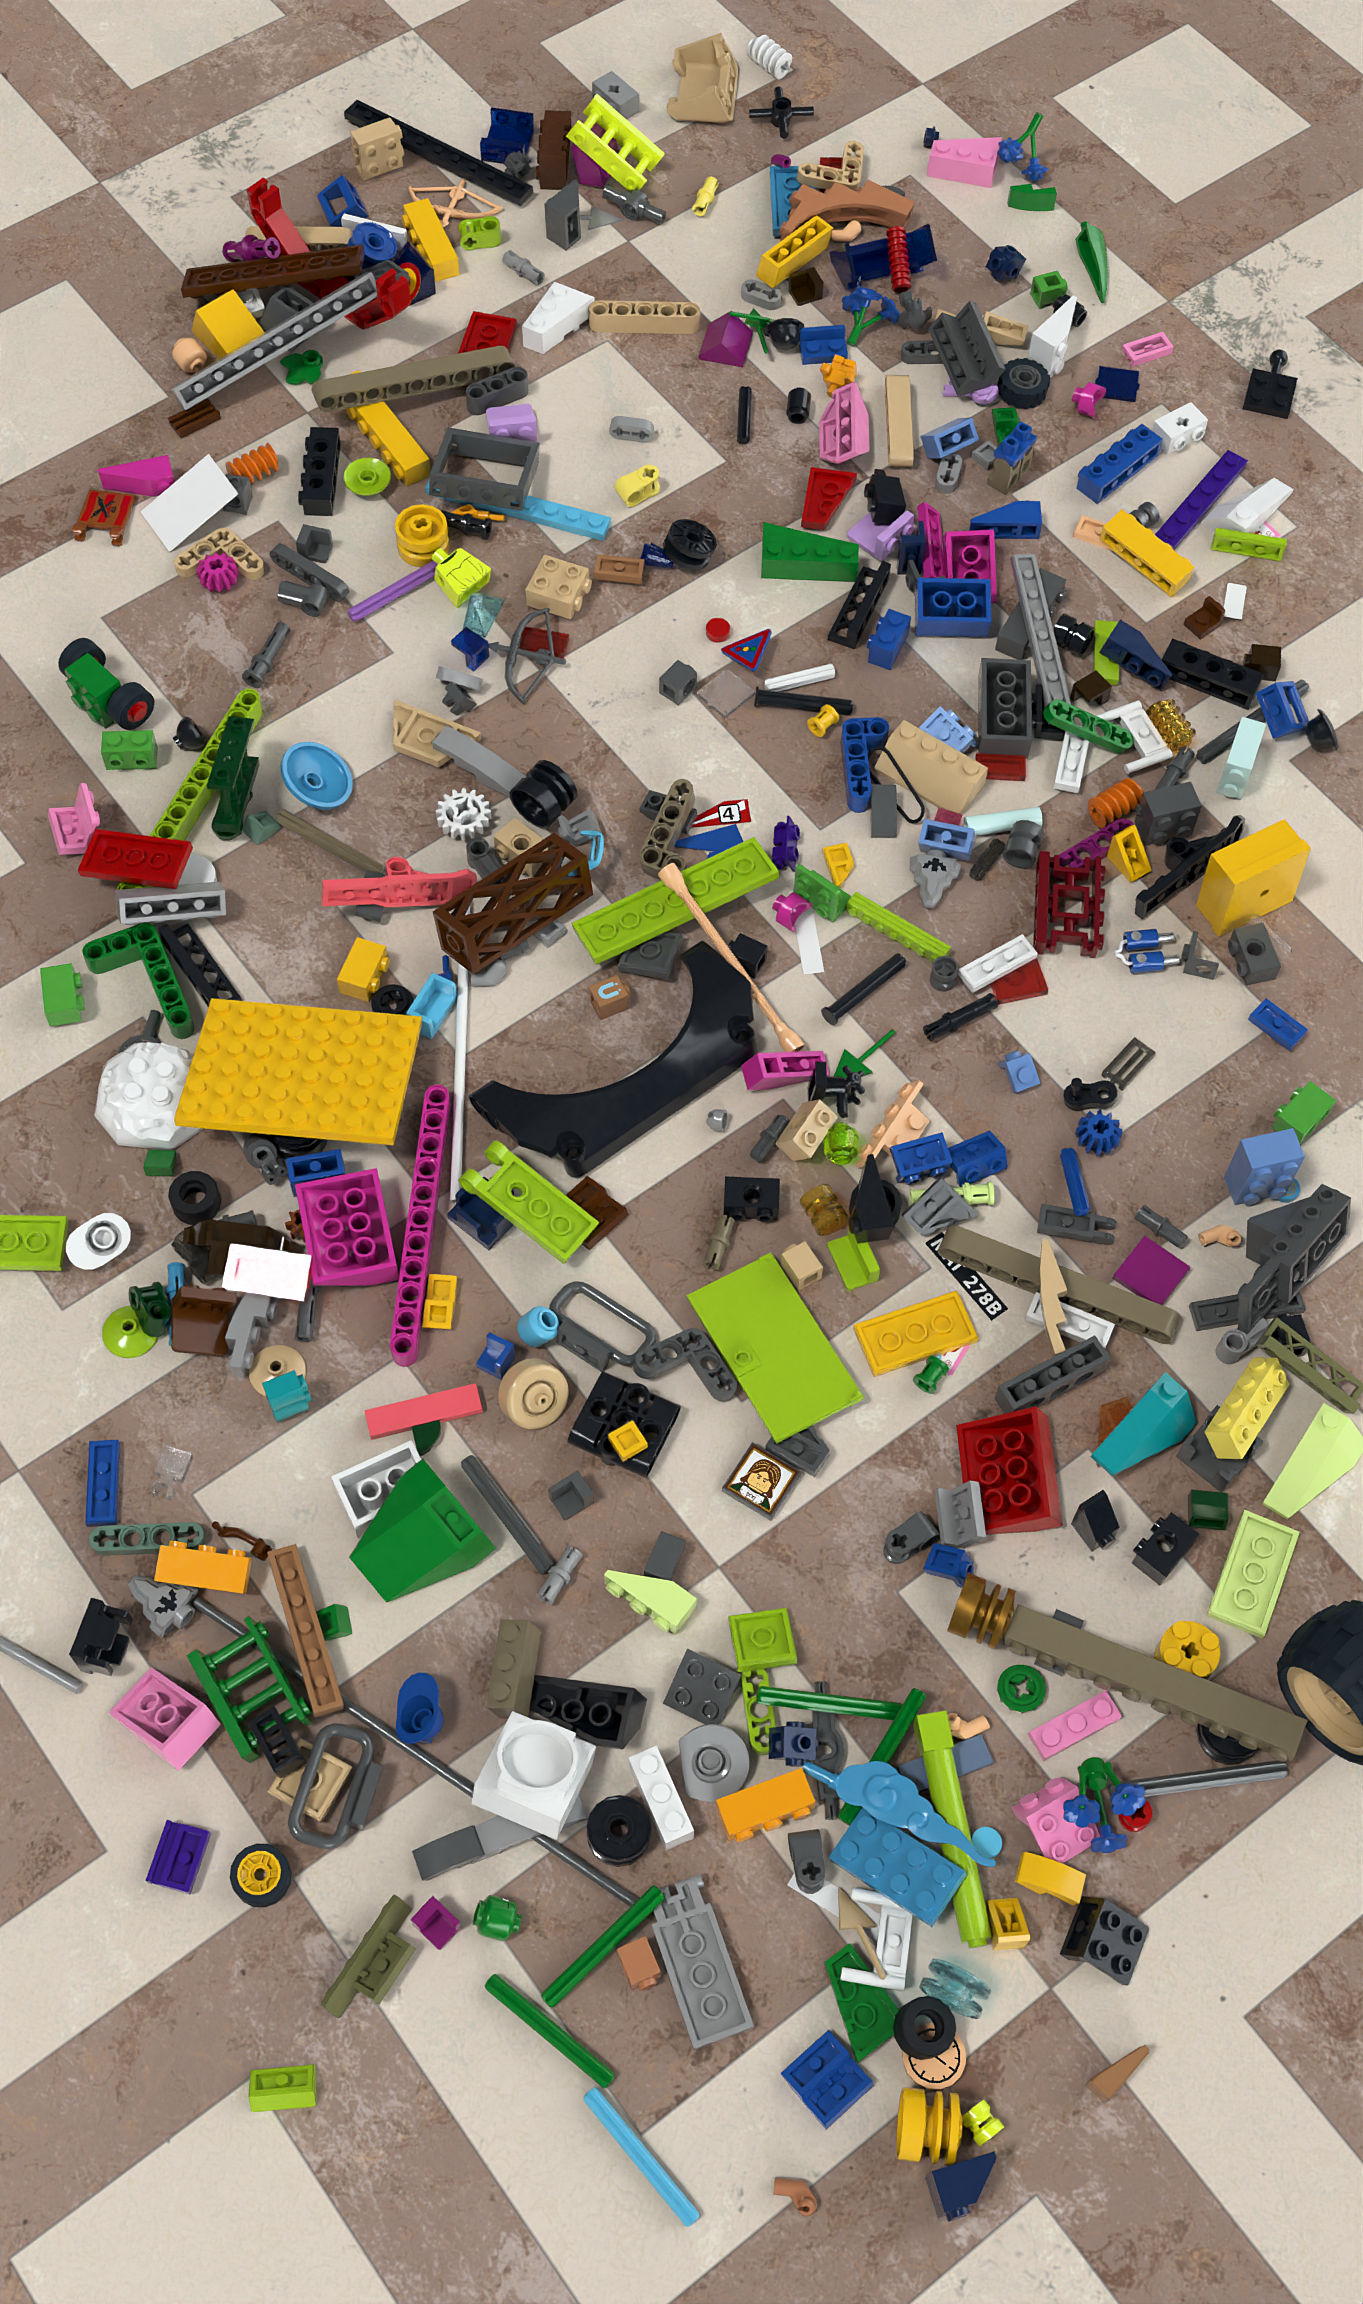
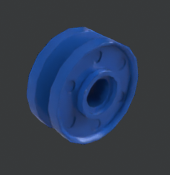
M373 222L358 224L347 243V246L363 244L365 255L362 270L386 260L392 261L397 253V243L394 236L386 228Z

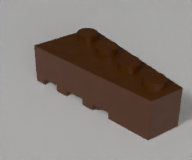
M545 110L544 120H540V133L542 135H539V150L537 151V164L539 166H536V180H540V189L562 190L564 186H567L571 140L566 135L572 129L571 111Z

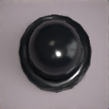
M781 318L767 324L763 332L765 336L771 338V342L776 349L789 350L797 346L800 341V329L805 326L797 319Z
M1317 709L1319 715L1311 719L1305 726L1307 739L1315 749L1335 746V750H1337L1338 741L1333 725L1325 712Z

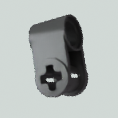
M920 1511L888 1534L883 1549L884 1556L893 1564H901L918 1552L930 1547L939 1539L940 1533L926 1515Z
M819 1829L788 1833L789 1851L794 1865L797 1886L806 1894L817 1893L822 1888L825 1877ZM812 1871V1875L816 1876L815 1880H810L806 1872Z

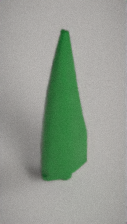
M1084 221L1080 224L1081 232L1075 239L1076 245L1101 303H1104L1108 284V258L1103 232L1099 228L1089 225V222Z

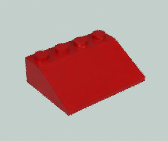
M1036 1406L956 1425L963 1484L968 1481L979 1482L986 1535L1036 1532L1063 1526L1049 1417Z

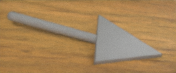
M592 206L590 215H580L581 220H590L589 230L623 221L621 218Z

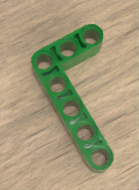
M140 923L85 944L82 950L83 957L89 971L94 974H102L142 960L172 1035L177 1039H186L194 1033L195 1028L189 1008L156 928L152 924Z

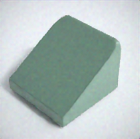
M264 811L248 815L242 831L258 845L278 832L282 826Z

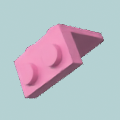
M80 783L74 807L49 808L48 818L59 855L85 853L96 827L100 824L99 813L94 811L93 793L88 791L86 783Z
M1063 1777L1048 1781L1043 1789L1036 1793L1025 1795L1018 1804L1012 1807L1015 1817L1029 1826L1042 1856L1062 1864L1089 1848L1092 1839L1100 1837L1095 1823H1090L1087 1827L1081 1828L1076 1826L1075 1823L1064 1820L1063 1803L1078 1796L1079 1788Z

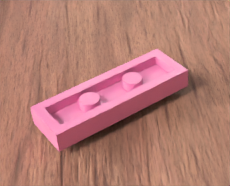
M1105 1690L1028 1733V1736L1042 1760L1045 1761L1122 1718V1715Z

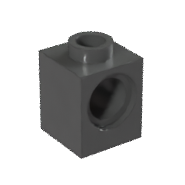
M226 474V478L238 492V495L223 507V511L246 515L253 498L249 477Z
M679 660L659 678V693L676 705L684 701L697 688V672L693 667L685 665Z

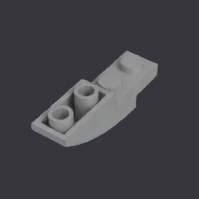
M277 1266L269 1268L251 1286L238 1305L229 1324L225 1339L229 1349L233 1350L229 1365L233 1377L245 1378L247 1369H251L254 1354L251 1351L253 1343H258L260 1327L269 1329L271 1319L276 1318L278 1304L275 1303L277 1294H281L284 1287V1278L281 1277Z

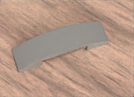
M579 1794L562 1829L588 1819ZM498 1815L475 1826L485 1855L472 1861L471 1864L500 1854V1850L539 1836L541 1833Z

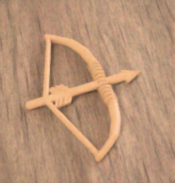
M462 179L458 186L408 187L414 202L420 200L414 192L450 191L449 196L452 200L448 207L432 205L436 214L444 216L442 220H439L443 228L449 224V217L461 218V220L478 219L493 216L502 211L501 205L497 206L465 189V179ZM465 194H468L494 209L488 212L469 213L459 209L456 210L454 207L457 200L463 199Z

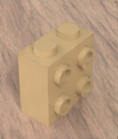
M390 117L350 131L354 166L363 180L403 167L402 156H404V150L400 141L403 138L402 131L399 125H395Z
M544 554L525 590L526 605L539 610L549 608V613L571 620L575 611L580 610L584 594H588L590 591L592 580L589 579V568Z

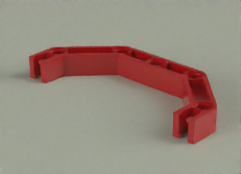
M261 178L247 188L251 215L265 238L273 237L278 240L281 251L279 256L310 252L282 208L279 188L271 185L268 190V180L265 178ZM391 268L375 280L377 297L344 317L362 330L393 319L411 305L409 280L404 276H400L397 281V271ZM339 276L332 280L317 279L310 283H296L318 299H322L349 283V281Z

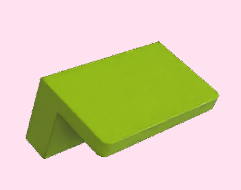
M849 1226L846 1236L827 1243V1248L847 1291L878 1281L880 1268L868 1242L857 1244L855 1234H851Z

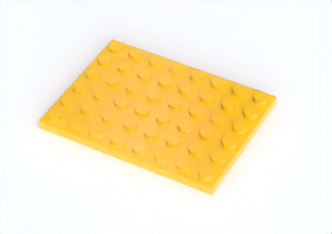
M211 998L175 1113V1126L394 1145L422 1027V1016Z

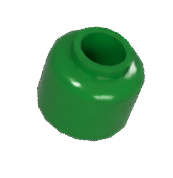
M489 1895L484 1901L479 1900L473 1917V1925L477 1926V1932L481 1936L506 1941L511 1933L516 1934L518 1932L522 1915L517 1914V1905L514 1901Z

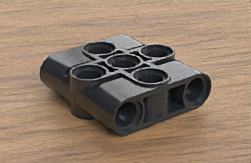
M603 1371L576 1419L567 1443L600 1457L601 1461L606 1465H617L647 1478L677 1420L681 1405L649 1392L643 1384H631ZM638 1396L641 1397L644 1401L639 1404L632 1403L630 1399ZM596 1409H602L606 1412L599 1417L592 1414ZM633 1420L642 1435L647 1432L657 1434V1437L653 1440L645 1438L648 1448L624 1462L617 1452L610 1453L605 1450L607 1446L612 1445L608 1439V1434L620 1428L617 1425L620 1421L630 1422Z

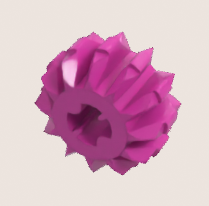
M215 551L213 556L206 554L205 560H199L197 576L203 588H207L210 592L216 589L220 593L222 589L230 591V585H236L239 571L233 557H228L225 552L218 555Z

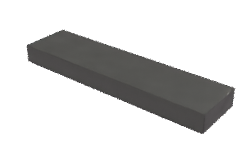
M1300 1291L1289 1303L1278 1299L1262 1318L1266 1320L1285 1313H1290L1291 1315L1304 1313L1305 1306ZM1237 1295L1191 1302L1189 1305L1196 1331L1238 1324L1236 1314L1239 1308V1299Z

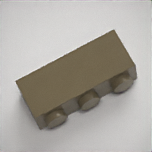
M500 1619L486 1708L499 1718H509L512 1711L525 1717L529 1715L541 1630L529 1620Z

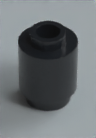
M1069 295L1059 296L1055 300L1053 314L1071 298ZM1076 301L1071 326L1079 327L1085 320L1087 311L1082 304Z
M798 387L788 393L786 414L789 421L794 424H802L809 417L811 394L804 388Z

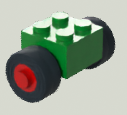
M79 638L71 642L61 653L58 667L61 673L68 679L66 684L72 692L71 699L79 709H85L89 718L94 723L99 722L105 729L114 722L126 730H132L142 725L150 717L154 709L155 700L152 694L136 682H129L121 686L120 681L104 668L106 662L105 653L92 640Z

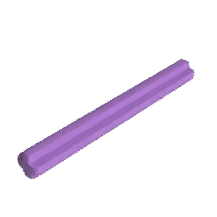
M432 561L348 609L347 612L350 619L357 622L435 576V568L438 564Z

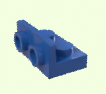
M845 325L801 328L799 348L802 365L822 364L823 362L832 363L835 354L848 359Z
M990 1130L948 1148L953 1162L950 1167L956 1173L957 1184L960 1187L964 1183L972 1184L1008 1167L1005 1146Z
M943 1132L890 1147L898 1174L896 1177L897 1183L905 1181V1184L909 1185L920 1181L922 1176L930 1174L934 1178L944 1175L953 1163Z

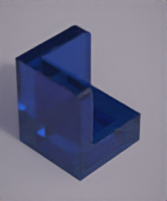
M465 627L451 640V645L465 654L466 667L473 672L490 657L488 641L468 627Z

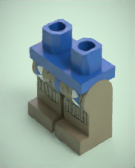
M1019 422L1015 429L994 451L993 456L996 459L993 465L995 470L987 478V485L1005 495L1031 466L1034 443L1037 439V436L1031 433V426L1024 422Z

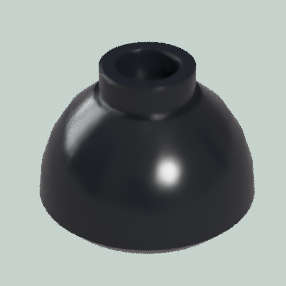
M187 716L181 719L176 729V735L173 737L177 746L181 750L185 747L199 749L206 746L207 741L195 722Z

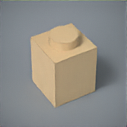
M805 1241L799 1245L792 1244L783 1251L780 1266L797 1291L822 1278L823 1266Z

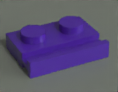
M167 1820L145 1881L149 1884L159 1885L163 1888L190 1895L211 1836L210 1831Z

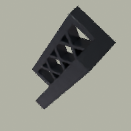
M882 561L878 570L865 566L862 567L828 634V641L855 649L889 581L890 563ZM865 576L873 578L870 585L864 583L863 579ZM865 593L862 602L857 603L854 597ZM856 610L854 618L848 620L846 613ZM848 629L847 637L836 634L838 630Z
M167 923L158 928L162 943L207 1007H209L211 998L220 999L217 995L218 990L227 991L231 994L232 997L226 1000L242 1001L240 995L188 923L174 931L170 929ZM188 934L191 938L189 946L182 945L178 938ZM192 953L204 956L202 965L195 964L191 958ZM204 973H216L215 983L208 982L204 977Z

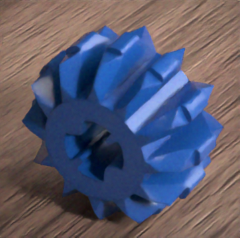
M1101 1109L1097 1111L1096 1115L1089 1111L1086 1117L1080 1118L1075 1131L1076 1137L1079 1138L1078 1146H1086V1153L1094 1150L1097 1157L1101 1154V1151L1108 1155L1111 1153L1112 1148L1116 1149L1120 1143L1119 1139L1122 1136V1129L1119 1128V1120H1111L1112 1113L1105 1116Z

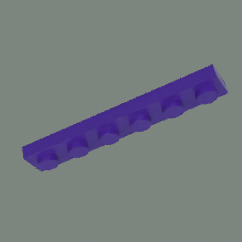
M1227 450L1156 532L1155 536L1164 543L1171 545L1173 550H1175L1245 469L1248 460Z

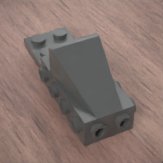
M1321 1184L1308 1198L1250 1217L1247 1220L1246 1258L1260 1264V1266L1256 1269L1249 1283H1244L1238 1291L1239 1308L1236 1314L1238 1317V1330L1248 1335L1278 1299L1289 1303L1345 1239L1349 1231L1351 1197Z

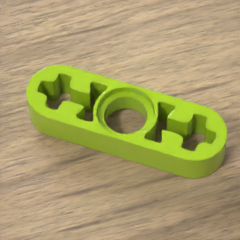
M764 1669L744 1671L741 1677V1688L749 1744L756 1754L768 1755L769 1741L767 1747H762L761 1743L755 1742V1740L759 1739V1726L770 1723V1726H764L766 1738H769V1728L776 1727L773 1706L765 1705L768 1713L763 1718L754 1717L750 1712V1708L753 1704L757 1703V1695L753 1696L752 1683H747L751 1675L756 1674L757 1679L763 1680L759 1682L758 1689L760 1686L770 1687L768 1674Z

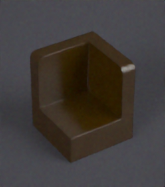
M815 267L793 273L789 277V293L797 306L822 299L824 282Z
M1095 670L1073 684L1070 698L1073 701L1081 697L1087 702L1095 700L1101 706L1108 702L1112 686Z

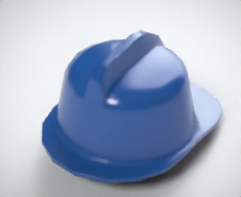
M418 1672L411 1675L399 1690L396 1734L406 1744H415L420 1741L431 1743L433 1738L442 1729L444 1715L439 1707V1689L436 1680L428 1673Z

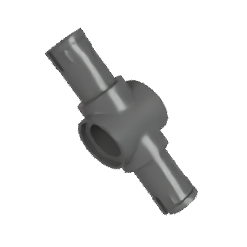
M609 184L603 190L602 198L618 204L626 218L635 220L637 217L642 219L645 217L659 225L663 224L666 211L651 205L646 194L641 190L634 189L631 193L628 191L623 192Z

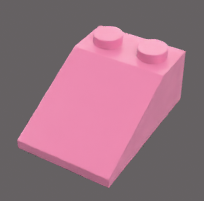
M152 1667L109 1712L114 1719L156 1755L178 1771L221 1725L203 1702Z

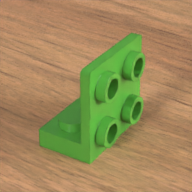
M798 864L795 868L793 892L811 902L812 908L820 917L827 918L834 923L846 910L847 902L852 896L814 870L810 871L801 864Z

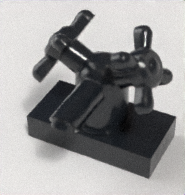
M815 1061L807 1086L808 1102L818 1099L822 1101L825 1097L837 1098V1113L841 1118H848V1103L861 1104L860 1099L856 1097L855 1091L857 1090L859 1094L865 1092L864 1087L861 1085V1077H863L864 1072H851L850 1068L846 1065L842 1067V1070L847 1075V1078L827 1076L826 1062Z

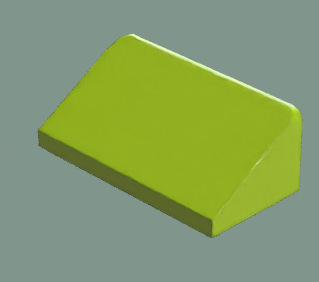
M315 2064L250 2070L248 2097L251 2111L263 2112L314 2107L316 2105Z

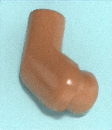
M775 2177L773 2195L789 2196L797 2207L798 2212L803 2216H810L815 2212L817 2200L806 2182Z

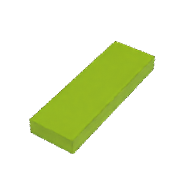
M1216 528L1210 550L1281 561L1287 545V539Z
M1095 620L1093 672L1097 670L1110 685H1118L1119 665L1099 653L1118 622Z

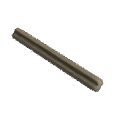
M282 809L277 814L276 818L279 824L364 872L367 869L384 873V866L381 863L289 811Z

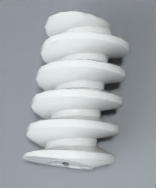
M769 36L755 37L747 46L748 57L753 59V61L758 63L776 79L780 80L787 74L793 57L785 49L781 48L779 44H775L774 40L769 39Z

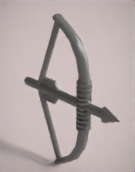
M549 608L528 614L517 626L512 635L510 646L500 645L499 642L485 644L494 652L498 650L508 653L505 662V680L510 692L522 704L526 703L527 697L552 663L565 665L567 662L564 658L554 657ZM545 614L549 650L539 649L537 652L519 649L522 639L521 635L526 625L533 618ZM517 655L534 658L536 664L545 666L523 697L515 690L512 681V668L515 666Z

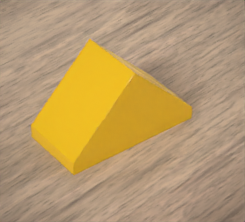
M1131 825L1112 837L1107 858L1129 882H1133L1152 871L1136 825Z
M1018 1898L987 1900L993 1951L1024 1948L1030 1941V1934Z

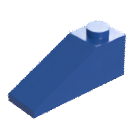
M1015 501L972 518L969 531L994 530V539H1039L1042 526L1040 501Z

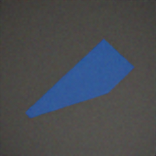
M733 824L677 840L674 847L721 851L742 843L743 839L737 825Z

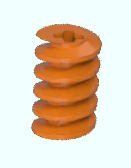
M266 443L265 447L259 446L257 451L251 450L249 455L246 453L242 454L241 459L238 457L234 458L233 463L226 462L225 464L228 474L249 477L251 484H254V475L259 480H262L261 472L270 476L271 467L275 472L279 471L277 456L269 443Z
M1125 778L1120 783H1116L1106 789L1105 792L1099 793L1097 797L1091 798L1088 802V811L1092 821L1097 827L1104 828L1106 823L1111 824L1114 822V818L1119 819L1122 817V814H1128L1130 809L1134 810L1135 805L1140 804L1143 790L1134 780Z

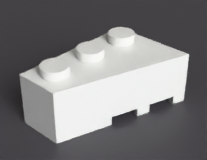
M554 282L522 325L523 347L541 354L546 353L564 340V336L567 333L577 331L580 324L587 319L589 320V306L595 301L594 297Z

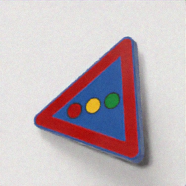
M770 629L763 630L727 645L721 651L727 657L754 672L759 666L772 632Z

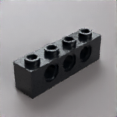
M310 427V435L305 438L307 455H303L305 473H301V487H303V491L298 493L299 505H303L304 515L333 516L341 449L339 428Z
M1173 638L1162 657V661L1172 673L1170 680L1246 710H1249L1264 674L1254 669L1244 667L1231 660L1216 656L1208 651Z

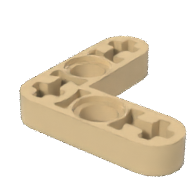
M848 141L844 147L841 169L813 163L800 164L796 176L798 182L822 189H831L833 184L837 182L857 192L861 180L864 146L857 141ZM847 165L855 166L856 169L848 168ZM824 176H829L833 178V180H827L824 178ZM848 178H852L851 183L848 182Z
M228 528L215 530L178 554L174 559L176 572L181 577H190L197 573L199 560H205V556L199 554L204 549L211 551L208 554L209 556H213L216 551L218 555L225 552L228 557H233L238 571L249 580H258L265 573L263 560ZM236 551L245 552L241 557H234L232 555Z

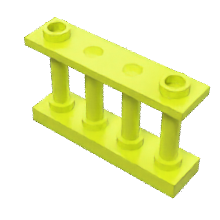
M596 94L583 111L588 117L584 124L578 120L566 137L630 193L634 189L640 190L647 181L642 176L644 170L647 168L651 172L665 153L603 98ZM595 122L606 130L601 139L591 131ZM612 138H615L617 143L622 146L618 154L608 146ZM629 153L639 161L635 169L625 161Z

